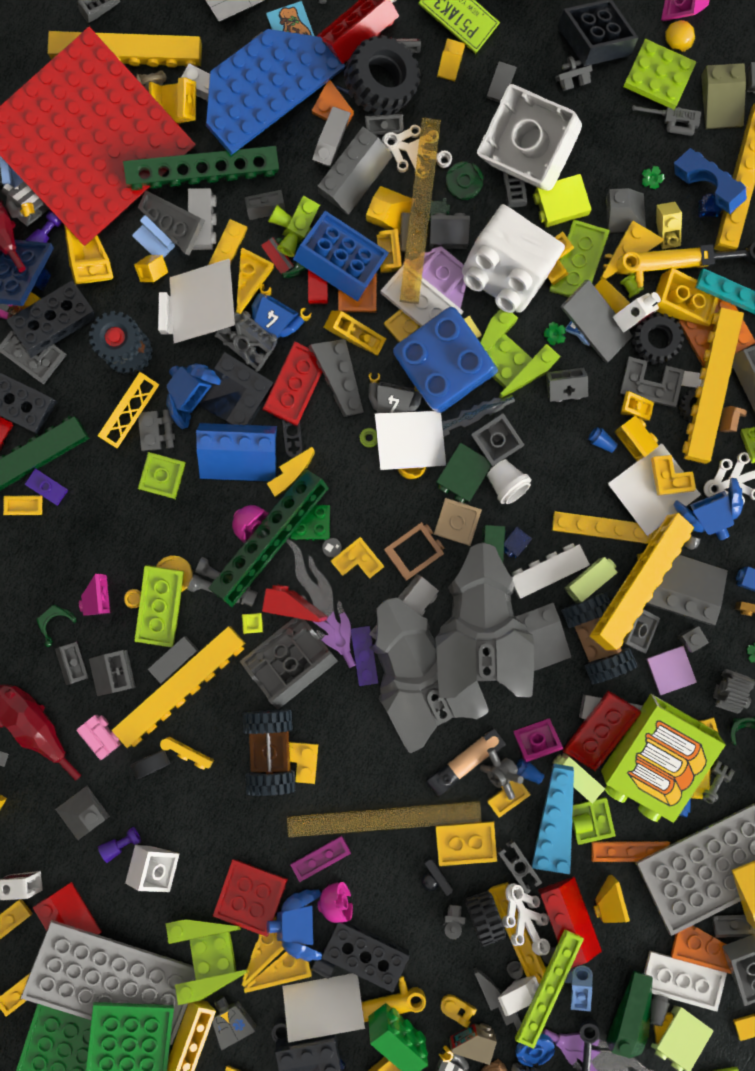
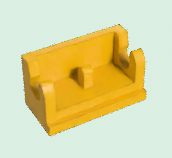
M398 229L380 231L377 235V243L389 252L380 266L381 273L396 272L402 267Z

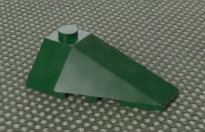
M633 971L605 1040L611 1053L629 1059L642 1054L649 1038L652 976Z

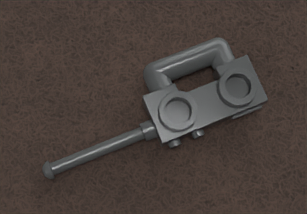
M632 106L633 111L638 110L665 116L664 124H667V131L670 133L692 136L700 124V111L682 109L680 107L675 108V110L669 107L666 110ZM675 123H685L687 127L676 126Z

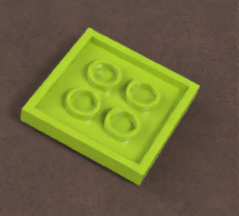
M645 39L623 87L675 110L696 61Z

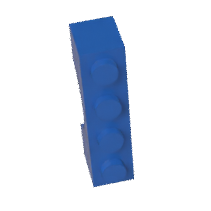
M690 148L674 162L675 175L686 183L708 181L717 187L715 192L716 205L727 213L731 214L747 199L746 186L742 182H737L728 172L720 170L714 162L706 160L700 152H695Z

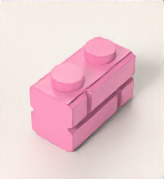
M97 714L76 731L96 756L102 760L118 748L121 743L118 737L107 727L109 723L102 715L99 717Z

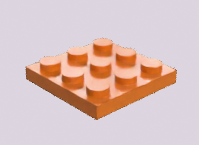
M718 299L714 313H717L720 308L738 310L735 305ZM679 319L677 322L680 323V328L683 329L685 337L704 368L706 362L703 361L706 349H709L710 345L707 339L710 331H713L714 324L704 326ZM742 320L735 354L755 343V339L744 320Z

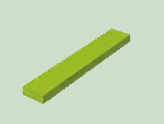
M566 929L564 930L515 1037L517 1042L533 1049L535 1048L584 940L582 936Z

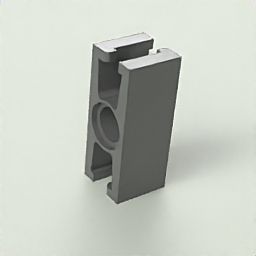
M184 636L148 670L160 684L164 683L199 650L187 636Z
M511 839L506 845L514 849L516 857L509 861L504 855L506 853L505 849L499 848L496 852L517 883L528 894L531 891L528 884H524L522 877L530 873L534 878L533 881L536 887L542 884V882L516 843ZM517 862H523V869L521 871H515L514 869Z

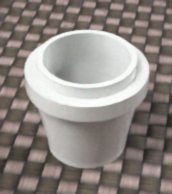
M507 460L497 463L487 474L498 495L497 499L501 504H510L516 501L531 485V478L527 474H523Z

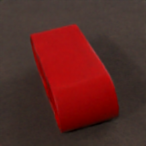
M308 270V303L328 304V282Z

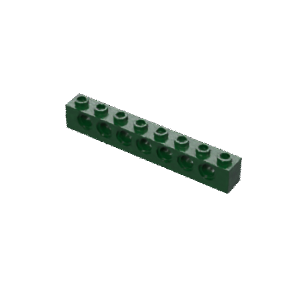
M276 146L240 149L232 155L228 151L123 161L126 186L131 188V190H141L142 186L160 188L162 184L179 186L181 182H188V184L192 185L199 184L201 180H207L208 183L218 182L221 178L232 181L237 180V177L245 176V179L256 178V175L264 174V177H271L278 173L279 170ZM260 159L263 162V166L256 167L253 161ZM236 161H241L244 163L245 167L243 169H237L234 163ZM217 163H223L226 166V169L224 171H218L215 165ZM198 165H204L206 166L207 171L205 173H199L196 167ZM179 167H186L188 173L180 175L177 169ZM162 168L167 169L169 175L161 177L158 171ZM146 170L150 173V176L147 179H142L139 173Z
M305 469L208 589L230 607H233L329 489L325 482L317 475Z

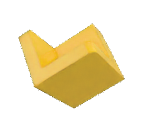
M148 255L134 264L140 282H155L168 273L163 255Z

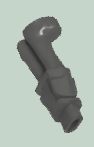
M204 557L200 559L195 571L214 580L221 573L210 567L208 559ZM194 574L187 590L195 592L198 589H203L211 592L208 588L212 583ZM249 586L236 603L241 602V605L245 603L252 606L258 592L251 590Z

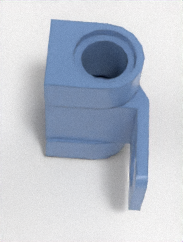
M577 966L575 969H570L564 982L572 983L571 1010L591 1011L593 975L590 968L586 966Z

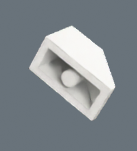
M535 976L516 979L498 997L505 1016H509L531 1004L539 986Z

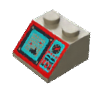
M480 1023V1025L473 1024L450 1037L451 1053L490 1065L497 1042L494 1030L491 1029V1026Z

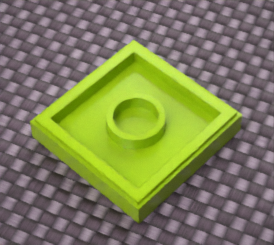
M148 452L138 489L176 499L186 462Z

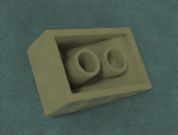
M745 64L706 66L701 74L705 129L743 127L746 90Z

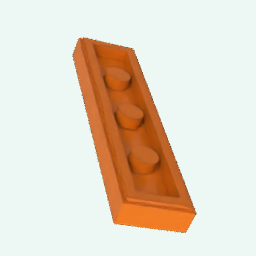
M593 841L591 842V861L637 862L669 846L670 842Z

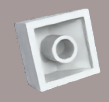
M135 845L125 884L138 891L170 892L179 853L153 846Z

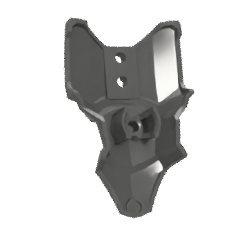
M486 543L476 544L470 547L459 574L448 587L450 594L453 596L451 618L441 626L439 634L435 637L439 697L455 698L476 681H498L514 693L516 697H531L534 678L533 635L527 631L526 625L513 614L511 605V594L514 590L513 578L506 570L494 546ZM484 648H489L490 653L488 656L483 654ZM485 667L490 669V674L487 676L483 673Z
M398 597L384 600L376 608L375 645L369 647L378 655L384 671L380 686L381 694L378 699L385 708L403 745L409 753H413L425 746V743L438 725L447 722L453 717L478 719L488 713V707L478 681L468 686L455 698L439 697L436 641L429 631L428 618L416 613ZM433 694H437L435 700H431ZM441 709L442 711H445V715L443 717L439 716V710Z

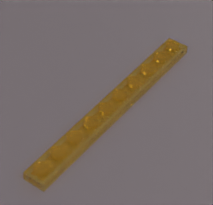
M422 118L399 302L419 303L441 120Z
M480 802L287 817L288 837L482 822Z

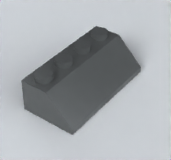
M362 127L317 186L318 194L349 215L392 159L393 154L377 136Z

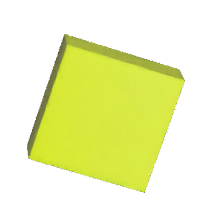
M262 613L242 614L243 634L263 632Z

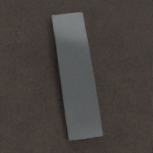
M474 968V973L490 1009L493 1010L498 1007L505 1024L509 1025L514 1022L518 1031L522 1021L517 1012L505 1016L498 997L503 992L479 968Z

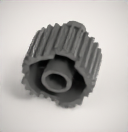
M728 669L724 670L721 674L723 679L720 685H716L714 688L713 697L717 699L715 704L716 707L738 714L743 708L748 709L751 703V698L748 696L754 687L755 681L749 678V676Z

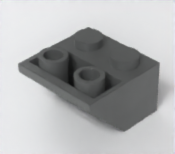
M445 213L431 215L429 249L442 246L444 249H467L470 216H465L464 213H456L454 216L446 215Z
M127 650L89 659L97 696L135 688Z

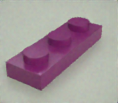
M341 835L290 865L299 882L348 856L351 854V851Z

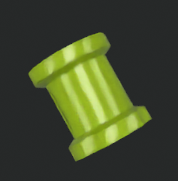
M635 273L620 281V284L624 285L628 291L629 298L644 290L643 287H637Z

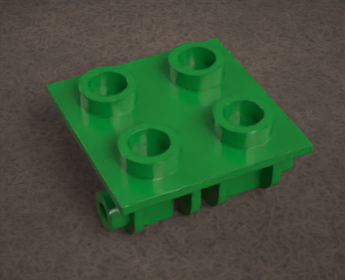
M315 505L291 534V539H329L330 505Z

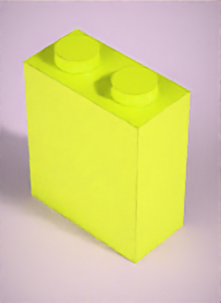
M581 174L557 180L554 187L549 191L537 187L533 194L534 202L540 208L541 223L544 222L545 228L588 216L592 210Z

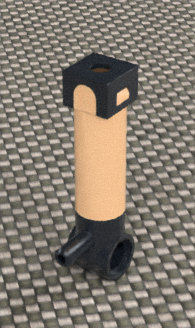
M492 727L479 740L442 769L428 777L425 783L435 796L439 797L455 782L489 757L487 752L489 748L494 747L497 752L506 743Z

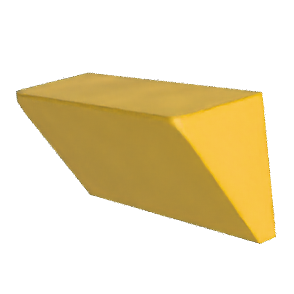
M601 279L594 286L616 314L630 304L606 279Z

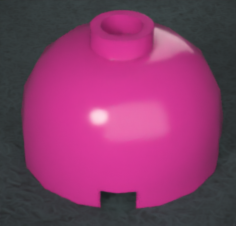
M248 505L238 509L233 516L232 524L235 535L243 543H246L269 513L255 505Z
M344 882L328 885L321 893L318 909L330 922L344 923L352 918L353 904L348 903L347 896H351L347 885Z

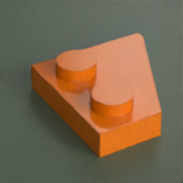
M329 80L313 107L312 114L327 121L332 107H336L351 113L347 123L348 126L354 111Z

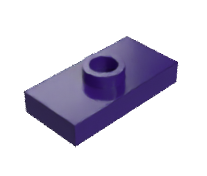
M37 469L33 471L25 483L26 486L57 506L68 491V489Z

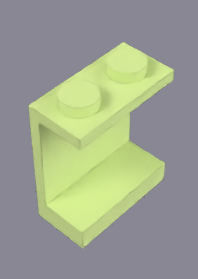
M674 1005L671 1011L675 1015L659 1044L652 1043L651 1047L656 1050L655 1054L663 1060L669 1059L672 1062L671 1066L676 1070L691 1071L713 1030L682 1007Z

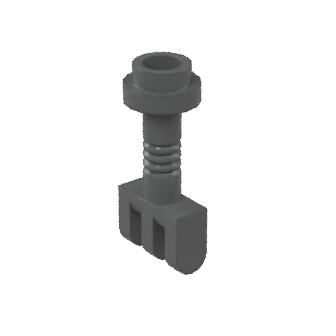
M719 760L715 762L711 770L716 775L713 784L709 790L706 789L702 793L703 800L709 804H713L718 800L719 797L716 793L722 781L730 782L735 772L730 769L726 774L728 766L725 764L719 769L722 764Z

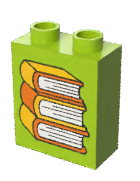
M650 694L640 709V716L622 737L601 772L607 785L605 791L612 798L624 803L629 797L640 803L638 810L647 818L658 822L661 816L674 823L725 747V743L717 731Z

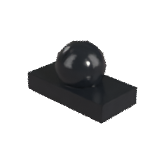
M427 857L424 863L430 872L422 876V887L425 890L434 891L440 885L448 896L453 892L451 885L432 857Z

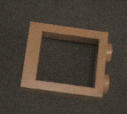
M422 522L384 549L406 581L444 554L442 551L444 547L441 542L433 539L431 536L433 534L432 530L427 524L423 525ZM421 530L436 551V554L409 572L394 551V548Z

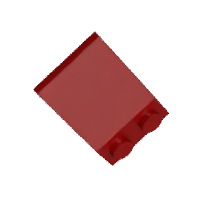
M278 584L273 585L272 588H266L262 612L315 622L327 620V615L297 592L288 590L289 586Z

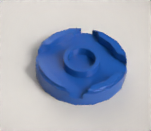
M540 1034L534 1049L518 1043L515 1052L518 1061L522 1065L532 1067L533 1064L538 1063V1065H542L549 1061L554 1055L555 1046L553 1040L548 1035Z

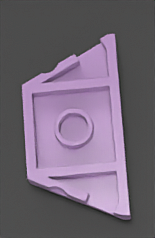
M442 246L403 262V265L406 263L456 306L461 308L466 288L462 274L464 265Z

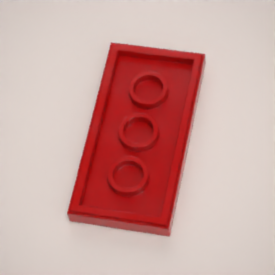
M294 341L262 409L295 426L298 425L323 372L318 367L317 359L309 348Z
M607 691L563 748V751L596 771L640 716L641 710L612 692Z

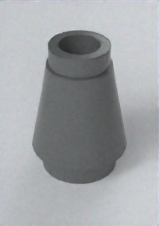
M653 995L651 999V1024L663 1026L670 1005L668 1003L669 998Z

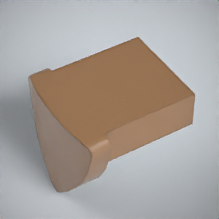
M734 406L723 408L719 431L725 433L737 432L739 416L746 417L747 411Z

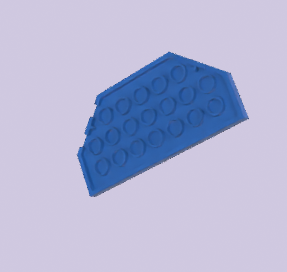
M267 29L210 71L206 127L230 155L234 154L344 70L345 65L341 64L322 41L321 37Z

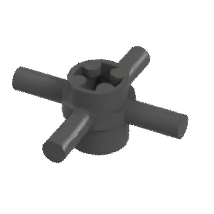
M489 748L487 752L493 766L482 764L480 771L488 773V778L496 787L500 788L503 786L507 798L512 800L515 798V794L509 782L513 781L521 784L523 776L517 775L518 769L513 761L504 758L500 762L495 748Z

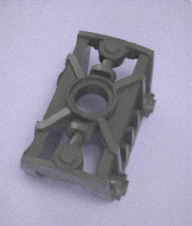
M243 311L241 314L234 312L237 332L231 331V327L218 330L215 337L222 340L225 346H229L246 361L247 365L250 364L258 372L274 350L278 338L275 334H269L251 319L249 312ZM254 346H260L267 354H258Z

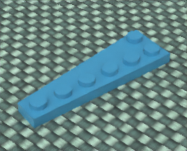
M553 765L532 859L533 869L570 874L574 768L571 766Z

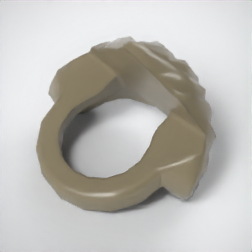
M159 71L149 75L137 74L136 79L149 92V82L162 86L167 76L163 71Z

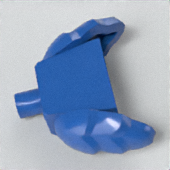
M192 364L188 368L174 366L169 371L172 379L167 384L169 393L167 394L166 406L170 411V416L181 429L189 426L190 413H192L212 385L210 383L220 385L221 380L215 371L209 369L204 364Z
M731 477L728 496L725 491L693 503L690 505L693 512L678 500L673 505L677 513L694 527L693 531L701 533L706 531L708 535L716 533L719 540H724L729 537L727 528L734 525L733 520L740 515L744 502L742 499V488L739 486L737 478Z
M306 889L300 893H294L285 900L282 905V911L277 912V920L267 921V933H277V941H282V947L293 958H300L308 962L322 959L323 954L302 945H313L312 906L305 905L321 896L320 890Z

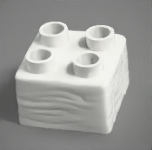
M510 84L500 101V105L492 118L486 135L483 137L477 154L491 166L542 190L549 191L554 187L581 131L582 123L573 110L549 101L519 86Z
M502 204L477 237L462 268L463 280L470 289L474 291L484 290L495 297L497 306L508 313H513L514 311L522 312L544 284L564 251L565 245L508 206Z

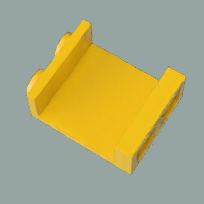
M182 77L178 78L177 84L163 86L149 82V93L176 123L196 121L195 81Z

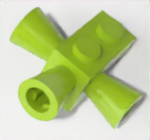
M305 196L301 198L292 217L276 205L268 220L270 223L286 227L282 234L285 238L278 245L277 249L289 257H294L297 243L306 238L311 231L310 225L320 206Z

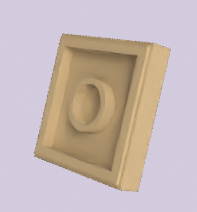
M445 498L434 535L470 546L482 509Z

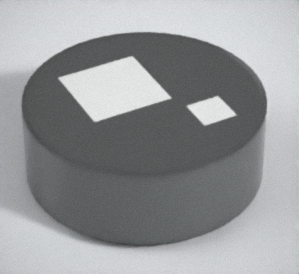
M329 538L323 543L322 548L326 556L336 557L341 553L342 546L337 539Z

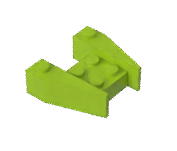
M502 309L492 317L481 340L482 346L498 368V372L492 378L504 388L499 395L500 399L545 375L561 357L546 344L532 359L506 335L516 323L518 317Z
M193 920L166 923L169 944L190 940L195 972V981L175 985L178 1005L200 1001L248 973L247 970L236 971L230 932L241 930L239 926Z

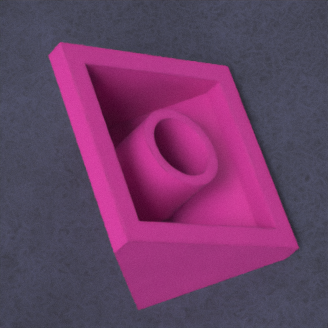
M550 718L514 731L525 762L563 749Z

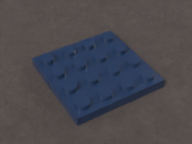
M15 240L16 252L26 267V270L23 272H19L11 257L0 250V304L23 306L54 249L51 243Z

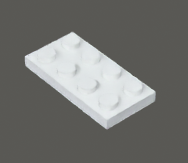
M406 263L380 292L421 327L449 307H454L461 315L463 314V311Z
M649 951L644 974L653 977L652 994L718 1011L727 975L726 972L678 960L654 951Z

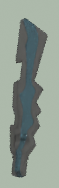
M513 395L502 399L494 398L490 402L483 401L478 406L474 405L471 410H462L459 418L442 421L443 437L449 435V430L458 426L465 428L479 421L487 414L491 416L502 410L506 405L515 402Z

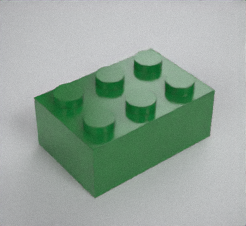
M385 1003L368 1016L370 1044L401 1071H421L428 1066V1052L426 1050L424 1034L421 1031H417L409 1020L401 1017L395 1008H391Z

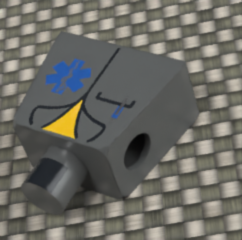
M224 996L214 1001L218 1012L215 1013L212 1023L221 1050L255 1032V1022L238 1001L229 1005Z

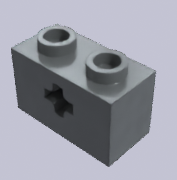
M584 368L546 372L547 394L550 402H561L567 399L578 400L582 397H588V375Z

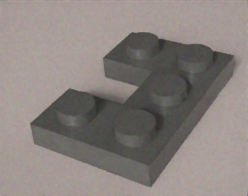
M12 331L0 344V352L43 385L67 355L53 344L45 349L39 357L35 355L30 358Z
M628 357L619 395L625 396L626 391H630L656 404L675 408L685 370L665 366L660 384L644 380L648 361Z

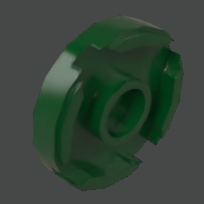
M463 161L456 163L449 169L446 175L448 192L459 200L474 198L479 194L483 186L482 172L473 163Z

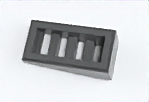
M79 0L78 9L85 20L90 23L120 3V0H102L103 4L100 0Z
M503 171L507 206L509 208L526 206L527 196L524 181L519 178H508L510 174ZM518 181H519V184H516V185H510V184H509V182H518ZM520 188V191L511 192L510 190ZM521 195V198L512 199L511 196Z

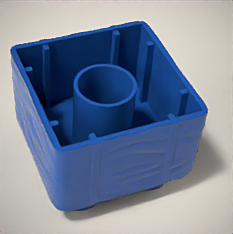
M454 307L443 310L399 342L393 349L396 359L412 383L421 393L427 404L437 413H442L498 372L495 363L461 314Z

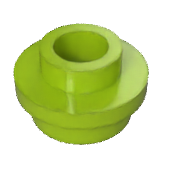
M372 428L364 429L360 434L362 445L365 447L375 446L378 443L377 431ZM372 435L373 440L367 441L366 436Z

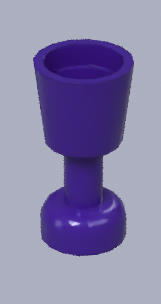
M49 211L46 215L47 223L41 230L36 229L25 241L47 243L49 240L47 234L54 226L59 227L62 222L55 214Z
M134 827L127 831L128 836L119 841L113 839L98 846L99 853L106 863L122 852L121 848L129 843L134 845L141 843L140 835Z

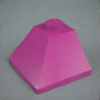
M665 0L661 20L668 21L696 15L709 5V0Z
M95 574L81 596L82 600L79 601V608L83 615L110 613L107 575Z

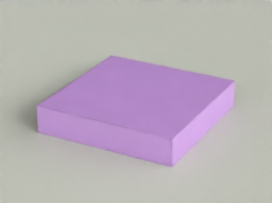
M684 646L646 658L659 695L697 683Z

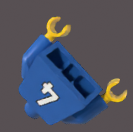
M264 284L260 286V293H258L251 306L253 320L269 334H275L277 338L286 337L294 333L304 321L310 319L312 314L304 316L303 312L306 308H302L300 316H297L298 312L270 296L272 293L271 287H269L268 291H263L265 288Z

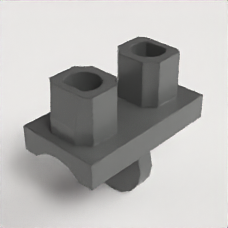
M570 56L567 58V63L562 65V69H569V72L555 76L556 82H560L563 91L574 88L572 77L575 76L578 77L580 86L591 83L590 72L593 71L592 65L576 69L577 66L581 65V61H575Z
M450 905L447 916L443 918L442 925H446L444 931L449 939H457L462 933L461 927L465 924V917H461L462 906Z

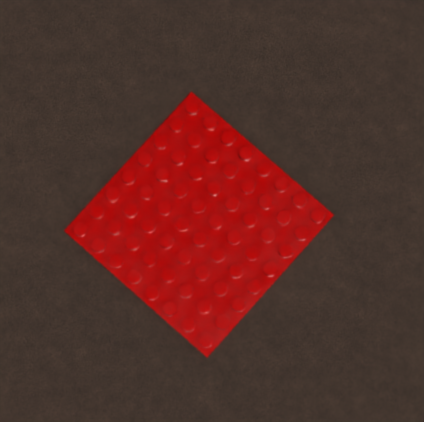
M90 27L85 29L0 106V156L84 246L93 240L150 187L142 186L141 190L127 188L123 161L186 155L196 145ZM162 168L158 171V174L162 177L168 170ZM143 170L139 173V176L142 179H147L150 173Z

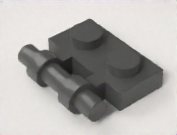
M163 410V418L158 417L157 411L140 413L138 420L141 451L162 450L161 442H166V448H174L175 434L172 432L173 419L170 416V411ZM159 425H164V435H160Z

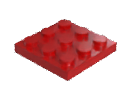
M233 859L213 917L268 937L267 921H274L288 879Z

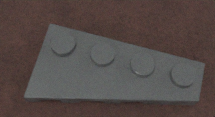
M145 191L138 208L163 233L171 238L170 240L178 245L185 254L190 255L205 220Z
M346 339L308 346L311 353L313 352L317 359L318 367L322 369L326 377L327 385H330L334 393L333 397L343 417L362 414V403Z

